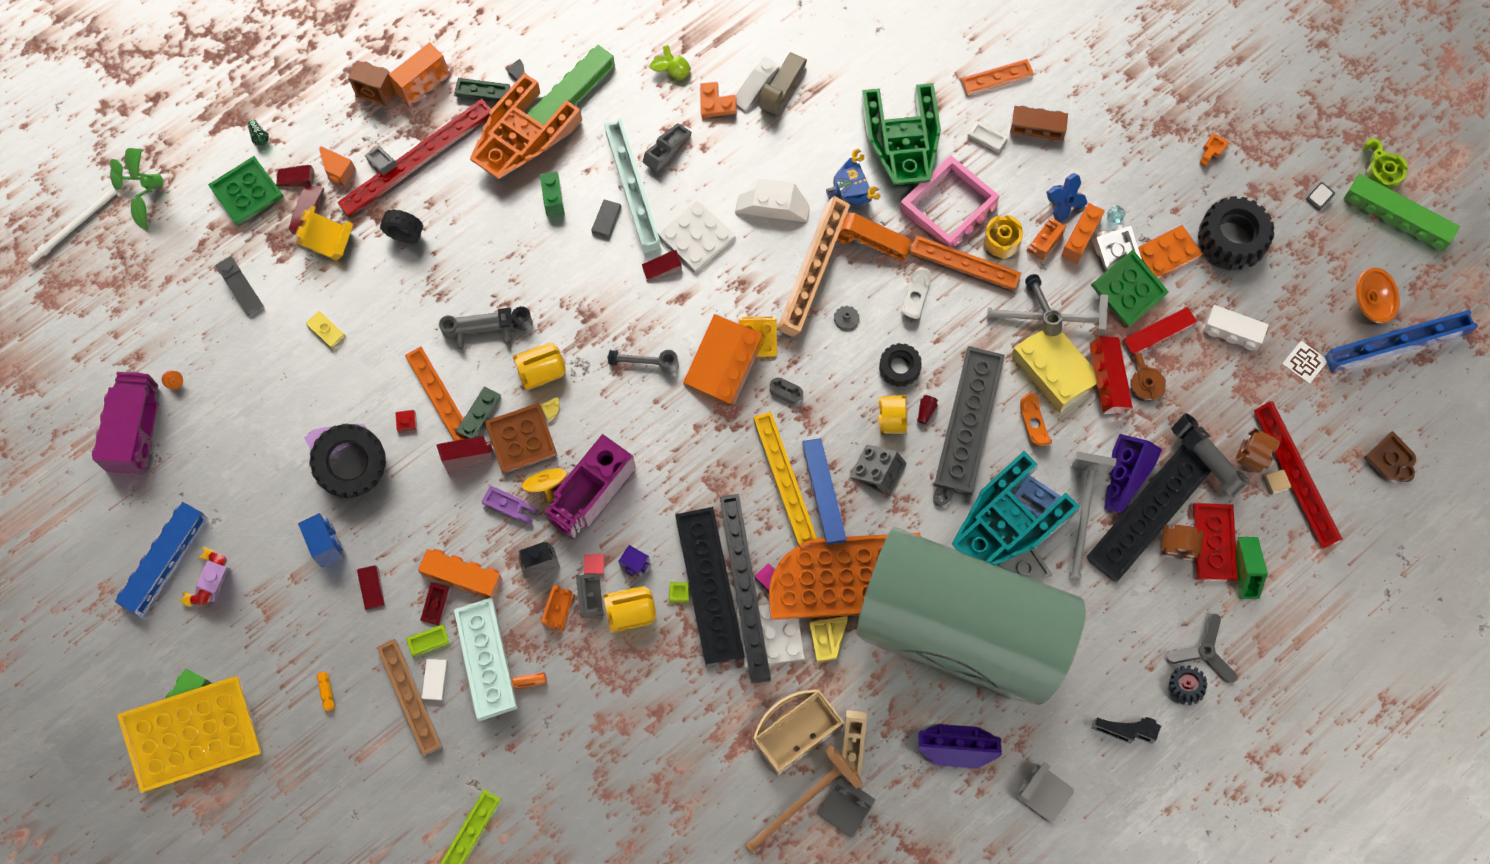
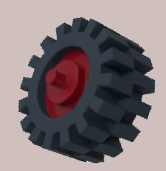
M1183 665L1180 667V670L1176 668L1174 673L1172 672L1168 687L1169 691H1171L1170 695L1171 697L1175 696L1176 702L1181 700L1182 705L1185 702H1188V705H1192V702L1197 704L1205 696L1208 686L1206 676L1203 677L1204 673L1202 671L1197 672V667L1192 670L1191 665H1188L1187 669Z

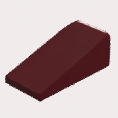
M312 165L278 169L276 186H313L314 169Z
M674 250L642 264V268L647 281L682 271V264L677 250Z
M373 565L357 569L365 610L385 606L379 568Z
M437 582L430 583L420 621L440 625L453 587Z

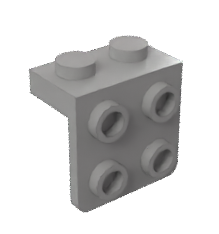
M1043 762L1041 766L1037 764L1030 773L1033 777L1029 783L1025 781L1018 790L1021 792L1018 799L1047 821L1053 822L1073 795L1074 789L1050 772L1051 766Z

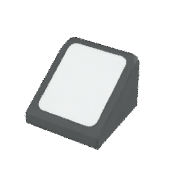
M1321 182L1306 199L1317 209L1321 210L1333 198L1335 192L1325 183Z

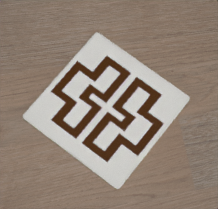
M1300 341L1283 362V365L1308 383H1311L1327 361L1321 354L1303 341Z

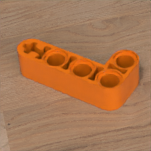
M848 213L845 216L837 237L839 242L849 244L856 240L898 260H906L912 244L909 238L855 213Z

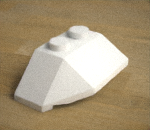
M758 178L738 195L735 213L807 223L810 205L795 183Z

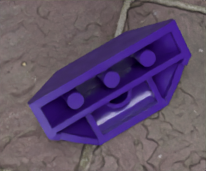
M936 724L918 732V750L938 766L979 769L1002 756L1001 738L992 735L980 727Z

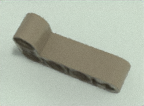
M792 52L787 55L771 84H765L761 90V109L775 115L779 113L806 66V58Z

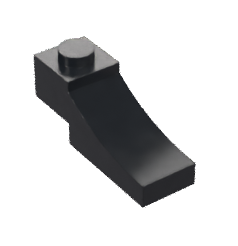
M1097 717L1091 729L1129 744L1135 738L1153 744L1157 740L1161 725L1149 717L1141 718L1138 722L1134 723L1112 722Z

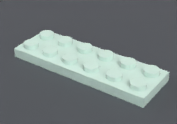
M490 597L455 609L454 613L477 720L482 721L518 709L494 600Z

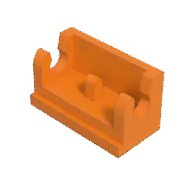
M1050 218L1027 247V251L1044 261L1064 234L1066 225Z
M553 584L541 620L543 627L563 632L575 596L571 590H563L558 585Z

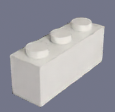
M1214 305L1208 315L1203 332L1212 337L1225 339L1228 343L1244 346L1247 350L1258 351L1263 343L1269 324Z

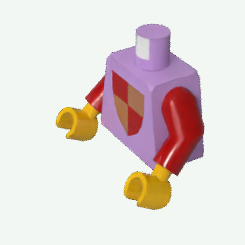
M202 547L204 552L202 556L199 555V558L207 562L197 582L196 595H191L184 591L182 593L184 597L179 600L180 603L189 607L192 604L206 605L210 601L216 602L230 569L225 567L227 558L224 555Z

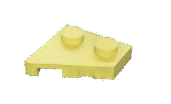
M848 616L809 623L817 663L837 659Z

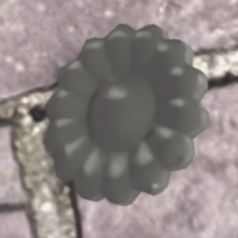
M841 306L834 313V321L841 329H853V327L857 326L860 315L854 307Z

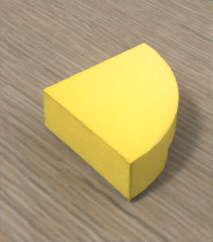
M558 397L540 404L548 423L554 420L560 410Z

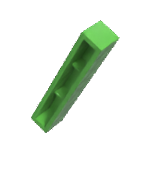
M599 44L591 48L582 60H579L570 72H567L563 79L555 84L551 91L544 95L535 107L528 111L527 115L544 126L566 100L575 106L615 66L614 55Z
M1360 173L1344 196V199L1348 200L1349 203L1365 209L1366 212L1380 217L1383 221L1397 226L1400 230L1406 231L1417 239L1423 240L1442 251H1445L1451 244L1460 228L1459 225Z

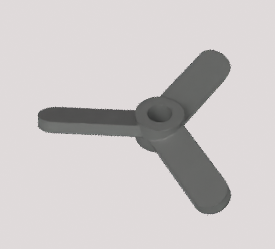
M1211 614L1209 616L1200 646L1172 651L1167 654V661L1171 664L1197 659L1207 660L1227 682L1234 683L1237 680V674L1216 653L1214 647L1221 623V618L1218 614ZM1203 649H1207L1209 654H1205Z

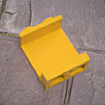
M311 206L308 210H304L302 214V226H299L295 233L297 237L296 244L337 261L344 253L353 223L346 221L341 225L314 213L316 207Z

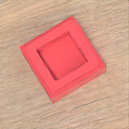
M584 554V575H604V554Z

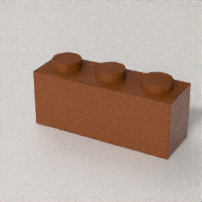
M1023 105L1014 106L1010 133L1063 141L1067 129L1068 113L1049 111L1043 108H1028Z

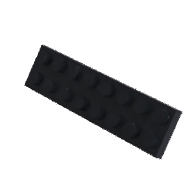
M1182 444L1086 557L1118 582L1161 532L1163 526L1167 525L1211 473V470L1194 451H1189Z
M709 507L675 514L705 665L707 667L744 659L745 655L714 508Z

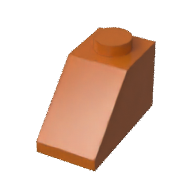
M321 146L319 151L324 169L329 177L328 179L334 184L339 183L345 186L356 169L352 160Z

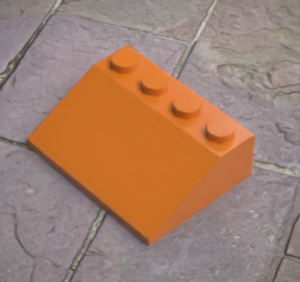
M714 314L683 383L734 406L765 340V336L746 326Z

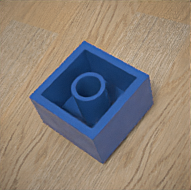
M318 513L298 523L312 558L321 568L343 558L341 553L344 550L343 546L335 536L337 534L336 530L327 517L323 518Z

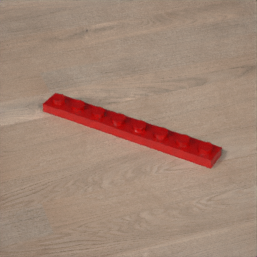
M1269 401L1255 409L1254 412L1264 432L1280 441L1275 454L1322 548H1328L1342 541L1343 539L1274 402Z

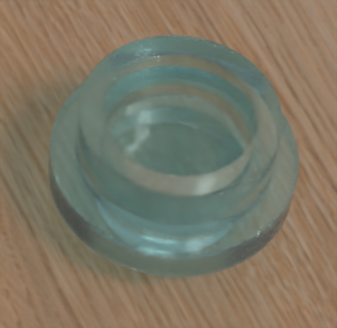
M1114 206L1108 210L1107 219L1111 223H1118L1123 220L1126 212L1120 206Z

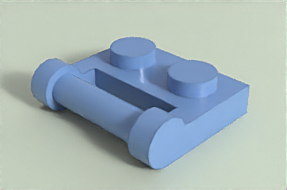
M1029 476L1014 495L1036 518L1042 514L1021 501V496H1024L1045 511L1061 497L1032 476Z

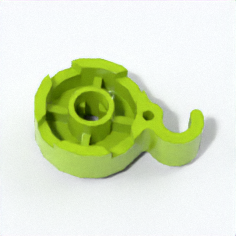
M1375 138L1369 139L1362 148L1363 152L1367 149H1371L1374 152L1370 157L1367 177L1390 190L1396 189L1406 178L1408 169L1406 160L1399 154L1394 155L1388 153L1389 151H1383V145L1380 140Z

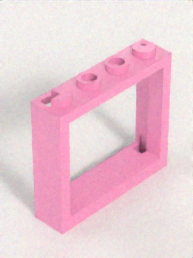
M950 155L932 172L930 182L920 183L901 201L900 211L938 243L952 248L953 246H958L962 240L961 238L965 235L968 236L977 223L981 224L985 220L987 213L995 210L999 205V195ZM953 171L987 201L949 236L918 210L915 205L948 173Z

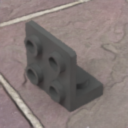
M866 445L850 477L855 480L875 484L883 494L890 496L907 463L897 451Z
M840 776L835 788L823 804L818 815L850 837H853L876 799L860 788L856 789L851 782Z

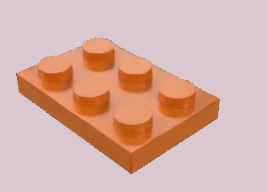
M1183 225L1138 247L1142 261L1158 279L1200 258L1203 254Z

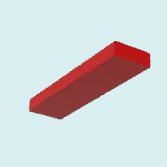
M1186 307L1124 338L1122 342L1133 357L1135 354L1141 353L1196 325L1198 321L1190 309Z

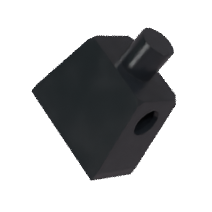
M542 542L519 551L518 560L524 578L560 566L554 547L547 542Z

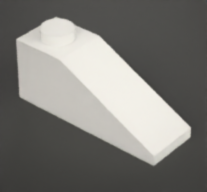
M765 56L754 67L735 95L737 107L746 112L760 98L763 86L771 84L780 69V65Z

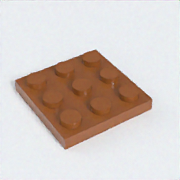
M540 403L485 421L502 474L558 456Z

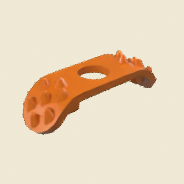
M1034 393L1024 395L1020 401V410L1030 441L1034 445L1044 447L1052 444V439L1047 433L1040 411L1039 398ZM1030 419H1037L1040 426L1033 428L1029 423Z

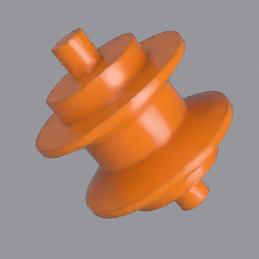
M166 371L162 376V384L168 389H178L183 384V376L178 371Z

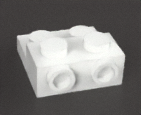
M1122 224L1113 227V232L1107 233V230L1096 233L1097 237L1092 238L1097 256L1101 257L1105 272L1131 250H1134L1141 258L1131 226L1124 227Z

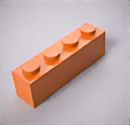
M438 549L433 551L426 550L418 568L421 576L484 598L492 597L493 600L495 599L503 580L498 570L490 567L488 569L481 568L480 564L473 561L466 563L462 558L456 555L446 556L443 551Z

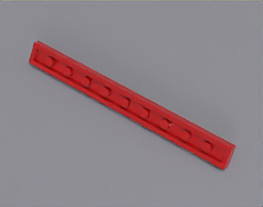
M483 99L479 100L395 160L398 164L395 168L385 175H382L380 172L339 200L337 202L338 205L350 218L488 119L491 108Z

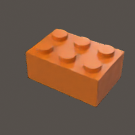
M430 42L389 73L396 94L408 106L419 101L424 94L430 92L438 83L444 81L450 75L444 55Z

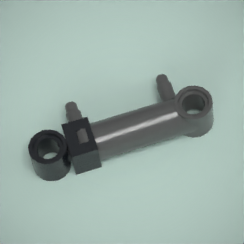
M519 306L513 312L511 307L498 309V312L462 317L446 315L440 319L439 328L446 339H456L458 349H463V335L501 331L504 342L508 344L511 338L510 332H515V327L521 331L528 330L532 326L533 320L528 308ZM520 317H526V319L522 321L518 320ZM453 325V328L446 329L448 326Z
M1184 413L1171 426L1172 432L1182 439L1181 442L1189 451L1193 450L1221 481V486L1227 494L1236 497L1250 484L1248 477L1229 462L1211 442L1207 431L1202 426L1199 427L1198 422L1193 416Z

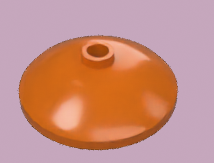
M1374 267L1363 271L1357 280L1355 290L1360 310L1369 320L1375 323L1382 324L1391 321L1396 316L1400 305L1399 291L1395 281L1390 274L1381 268Z

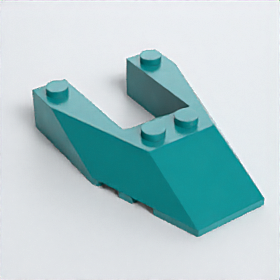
M1023 451L981 489L952 545L957 551L998 565L1039 546L1079 511L1080 506L1067 493H1064L1040 517L1036 518L1012 494L1038 467V464Z

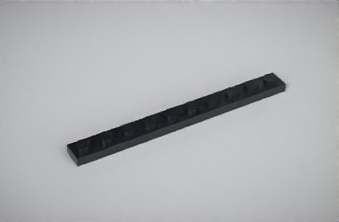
M739 494L721 496L720 504L751 684L771 681Z

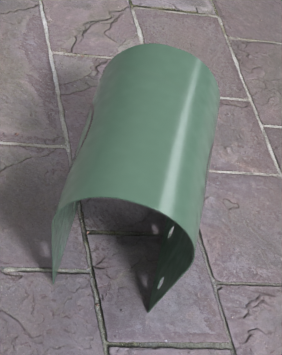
M893 527L884 542L872 573L859 617L857 635L867 643L1007 697L1041 705L1056 692L1072 664L1084 627L1085 603L1081 597Z

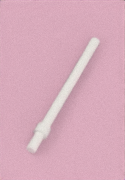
M113 188L110 189L45 245H40L37 248L38 250L27 260L33 265L43 255H48L55 245L112 199L117 192Z

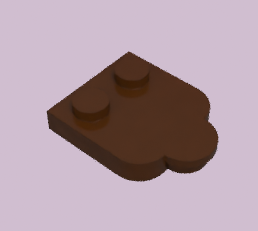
M1393 431L1388 433L1364 456L1387 481L1399 480L1400 482L1407 483L1413 480L1415 476L1413 466L1416 463V455Z

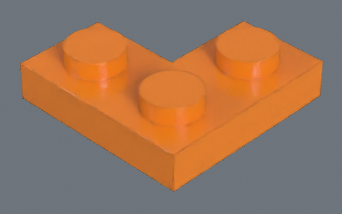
M717 81L700 83L701 117L737 114L736 96L719 97V84Z

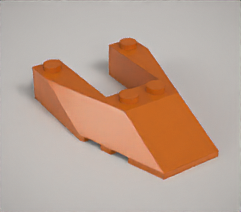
M524 73L490 110V116L487 123L484 124L483 132L475 145L470 161L497 179H500L571 134L582 122L581 111L566 100L543 126L524 113L541 94L538 81Z

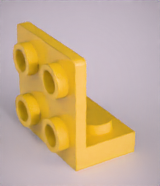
M776 316L739 317V324L765 336L757 357L777 356Z

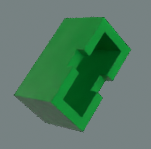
M558 172L540 174L546 215L565 214Z

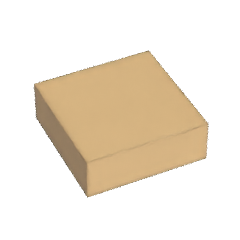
M1284 470L1267 474L1264 477L1271 494L1291 488Z

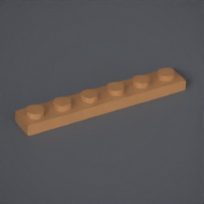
M393 639L378 646L379 655L422 755L426 756L443 748L397 640Z

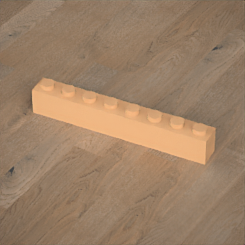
M835 196L826 203L777 326L778 331L792 338L802 329L850 207L849 203Z

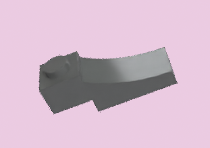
M679 123L675 124L657 138L655 145L645 151L642 163L657 172L667 164L677 149L691 137L692 132Z
M232 256L215 265L248 316L264 307Z

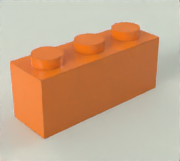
M1090 203L1087 204L1063 249L1061 257L1076 264L1079 263L1102 220L1105 210Z

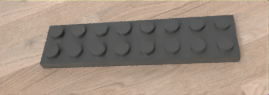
M971 346L967 347L934 486L972 495L1005 357L1004 354Z

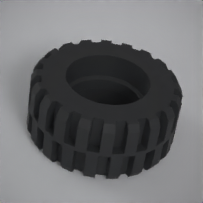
M1231 196L1229 200L1227 198L1220 199L1219 202H1215L1208 209L1199 226V246L1201 249L1204 248L1203 254L1206 257L1209 256L1212 263L1220 264L1219 267L1224 269L1229 267V270H1236L1238 267L1240 270L1247 269L1248 266L1256 265L1264 257L1272 244L1275 234L1273 231L1275 228L1274 223L1270 222L1272 217L1269 213H1265L1266 209L1262 205L1258 206L1256 201H1249L1246 197L1238 199L1237 196ZM1225 223L1241 225L1250 234L1251 242L1239 244L1230 241L1223 235L1220 225Z
M342 424L330 427V429L321 433V436L315 440L314 446L310 451L309 465L313 478L326 492L337 497L352 498L368 493L377 486L383 477L386 467V454L380 440L370 430L356 424ZM342 443L357 444L366 454V468L356 478H340L333 473L330 467V455L334 448Z

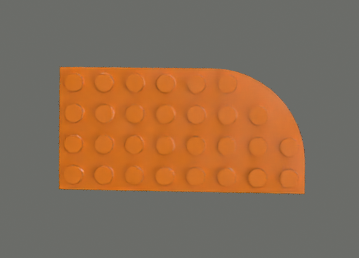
M920 532L912 533L921 537ZM888 534L846 537V543L826 545L825 538H818L801 543L788 552L778 563L769 586L770 620L860 615L872 573Z

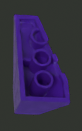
M1119 434L1112 451V458H1116V464L1109 473L1111 475V482L1107 486L1104 506L1106 510L1120 514L1123 512L1154 469L1162 451L1160 447L1148 440Z

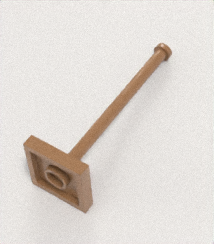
M831 743L825 750L829 759L835 764L833 766L834 769L756 838L745 844L752 853H755L757 851L756 848L837 776L844 774L856 789L862 784L858 773Z

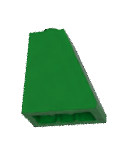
M1238 537L1236 557L1239 598L1260 599L1268 572L1259 538Z

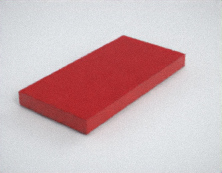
M1194 503V527L1198 528V533L1201 530L1204 531L1201 556L1195 558L1196 580L1236 582L1238 575L1234 504Z

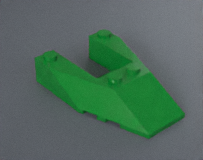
M934 83L916 84L914 98L917 116L894 119L884 118L880 88L862 90L861 104L868 138L893 185L931 181L941 133Z

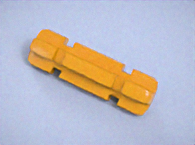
M320 672L316 676L317 681L320 683L318 686L321 700L323 701V710L331 711L335 709V704L332 700L331 685L328 682L329 675L327 672Z

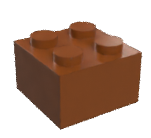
M356 61L348 76L356 97L388 107L395 94L388 69L373 66L366 61Z

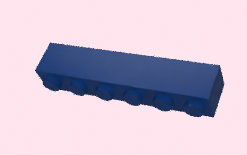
M184 502L177 506L170 521L163 526L159 537L152 542L151 549L147 555L143 556L140 560L137 570L129 576L128 583L124 589L119 591L115 603L142 617L207 517L201 511Z

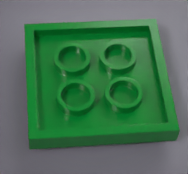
M252 156L208 184L237 226H240L284 198L282 192L255 156Z
M1131 250L1091 284L1099 296L1101 294L1108 295V306L1126 327H1129L1169 293L1134 250Z

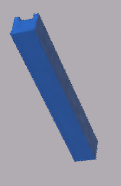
M1471 310L1336 347L1330 349L1324 357L1331 373H1335L1472 334L1478 325L1473 322L1470 316Z

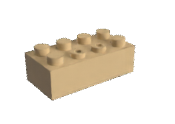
M806 690L791 694L772 706L761 719L753 740L756 747L779 776L844 726V722L820 690ZM803 700L799 705L793 706L779 715L770 727L766 728L764 726L767 720L779 708L791 701ZM815 735L816 738L811 739L810 736ZM794 747H798L799 751H794Z

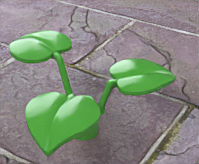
M127 148L125 151V166L129 170L130 176L122 175L123 166L121 162L117 159H111V183L114 188L120 189L123 184L122 179L140 180L141 187L146 190L136 194V199L131 200V215L139 227L149 229L146 224V204L141 196L153 192L152 189L162 188L163 179L160 174L139 173L143 149Z

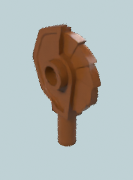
M1137 353L1134 357L1138 368L1137 373L1135 372L1130 380L1131 390L1138 398L1143 400L1152 399L1154 401L1165 393L1166 379L1158 369L1145 365L1142 353Z

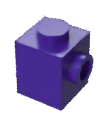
M628 545L619 559L620 567L624 568V572L632 577L635 575L641 577L643 573L646 574L651 566L649 556Z

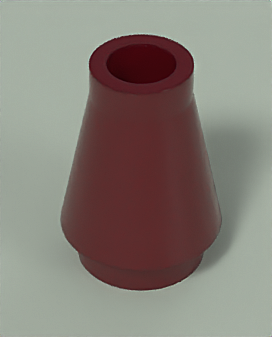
M924 395L920 399L917 422L925 425L928 424L938 407V399L929 395Z

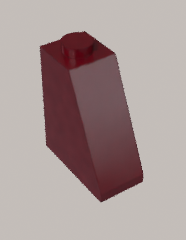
M484 436L436 445L441 462L448 474L492 459L491 452H494L491 442H486Z

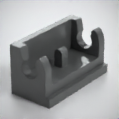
M596 574L576 575L581 617L604 616L600 577L596 576Z

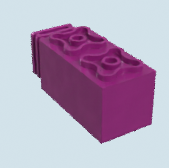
M135 371L117 372L114 386L109 387L108 392L104 396V408L100 414L101 423L96 432V443L92 449V460L106 472L144 475L149 463V452L152 449V435L159 403L155 401L159 385L149 374Z
M602 434L553 493L555 496L553 504L550 503L549 509L545 510L547 520L560 532L574 539L576 533L580 532V528H583L585 525L589 527L636 469L633 455Z

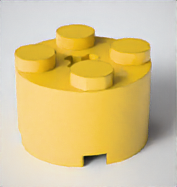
M1006 215V217L996 216L991 219L984 236L983 244L986 250L991 255L1003 260L1013 256L1019 250L1023 238L1021 223L1009 215Z
M906 395L879 397L880 414L878 421L880 433L907 434Z

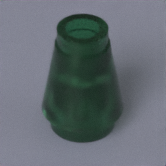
M256 120L249 121L247 126L251 141L257 146L265 145L269 140L268 133Z

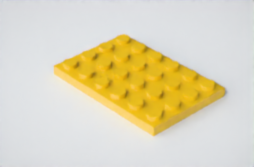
M239 675L117 714L141 793L262 753Z

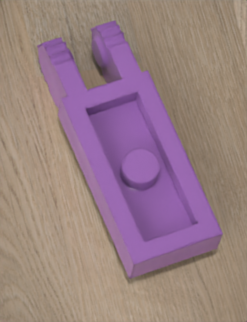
M491 485L482 500L483 505L513 519H519L528 525L533 520L528 516L520 514L522 509L532 514H537L538 512L537 508L525 503L524 500Z

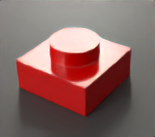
M415 410L395 412L396 429L398 432L417 430Z

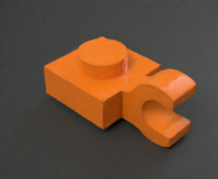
M1213 133L1203 147V150L1206 152L1199 163L1206 166L1213 156L1219 158L1229 142Z

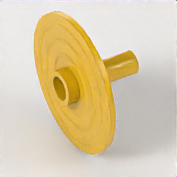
M561 468L540 471L528 477L522 483V489L526 492L544 491L547 501H553L555 497L552 489L566 479L567 472Z

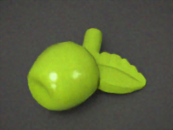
M669 45L663 46L662 49L665 56L654 58L649 64V69L656 72L667 70L668 74L674 79L684 80L691 71L688 61L681 55L673 58Z

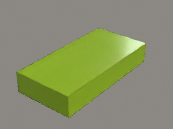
M444 624L406 637L412 657L451 644Z

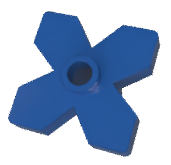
M1076 173L1066 177L1064 186L1056 185L1046 192L1048 200L1057 203L1053 210L1055 220L1060 223L1069 217L1071 207L1080 210L1088 203L1086 196L1078 193L1081 179Z

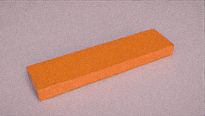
M1028 59L963 77L961 78V84L966 96L1033 77L1034 72Z

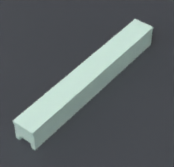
M618 118V121L612 123L604 122L607 139L643 253L661 249L660 239L622 119Z

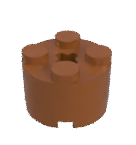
M1252 428L1248 432L1250 437L1247 440L1243 439L1237 451V460L1235 461L1257 473H1261L1264 467L1269 468L1273 461L1271 455L1273 451L1275 452L1278 449L1280 441L1257 428Z
M1169 525L1163 526L1160 549L1163 552V556L1173 558L1175 555L1183 556L1182 559L1194 561L1195 558L1201 556L1204 531L1201 530L1198 533V528L1185 525H1175L1174 528H1169Z

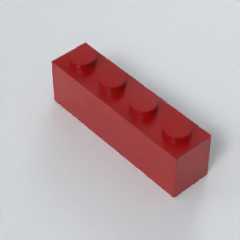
M1099 336L1089 344L1103 414L1122 415L1132 409L1133 406L1119 337Z

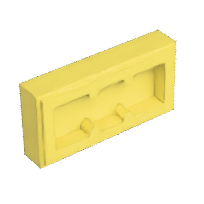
M320 311L306 322V325L330 348H334L346 337Z

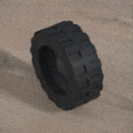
M392 209L385 211L380 229L394 240L414 243L419 241L424 225L414 215L402 210Z
M897 343L896 345H890L881 355L879 366L881 376L892 386L906 387L909 384L911 385L920 375L922 367L921 356H919V352L914 347L908 344ZM896 357L906 358L910 363L909 370L901 374L896 373L891 367L893 359Z

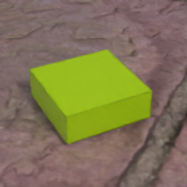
M670 581L669 602L689 603V582Z

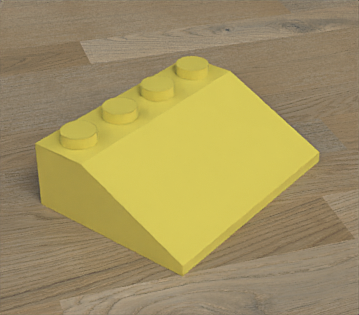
M1042 330L1024 340L1013 350L1011 357L1059 412L1065 410L1097 386L1093 366L1063 332L1057 336H1048Z

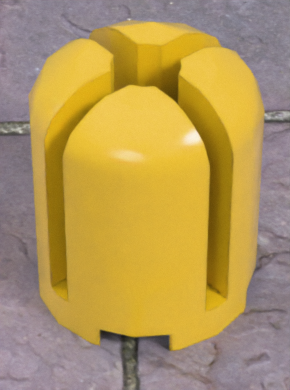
M547 342L512 356L526 391L562 378L565 375L566 366L564 359L560 354L558 346L552 342Z
M640 586L603 594L611 633L648 626L654 623L656 609L652 592L647 587Z

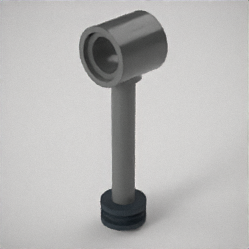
M1029 275L1025 279V283L1028 289L1034 291L1044 312L1043 331L1048 336H1057L1062 332L1063 316L1061 312L1050 309L1040 288L1042 281L1039 275Z
M609 350L607 355L609 365L611 363L612 365L613 363L617 365V362L659 365L666 374H673L679 369L677 354L672 350H664L660 353L659 357L618 354V350H615V352L614 350ZM673 360L671 364H665V361Z

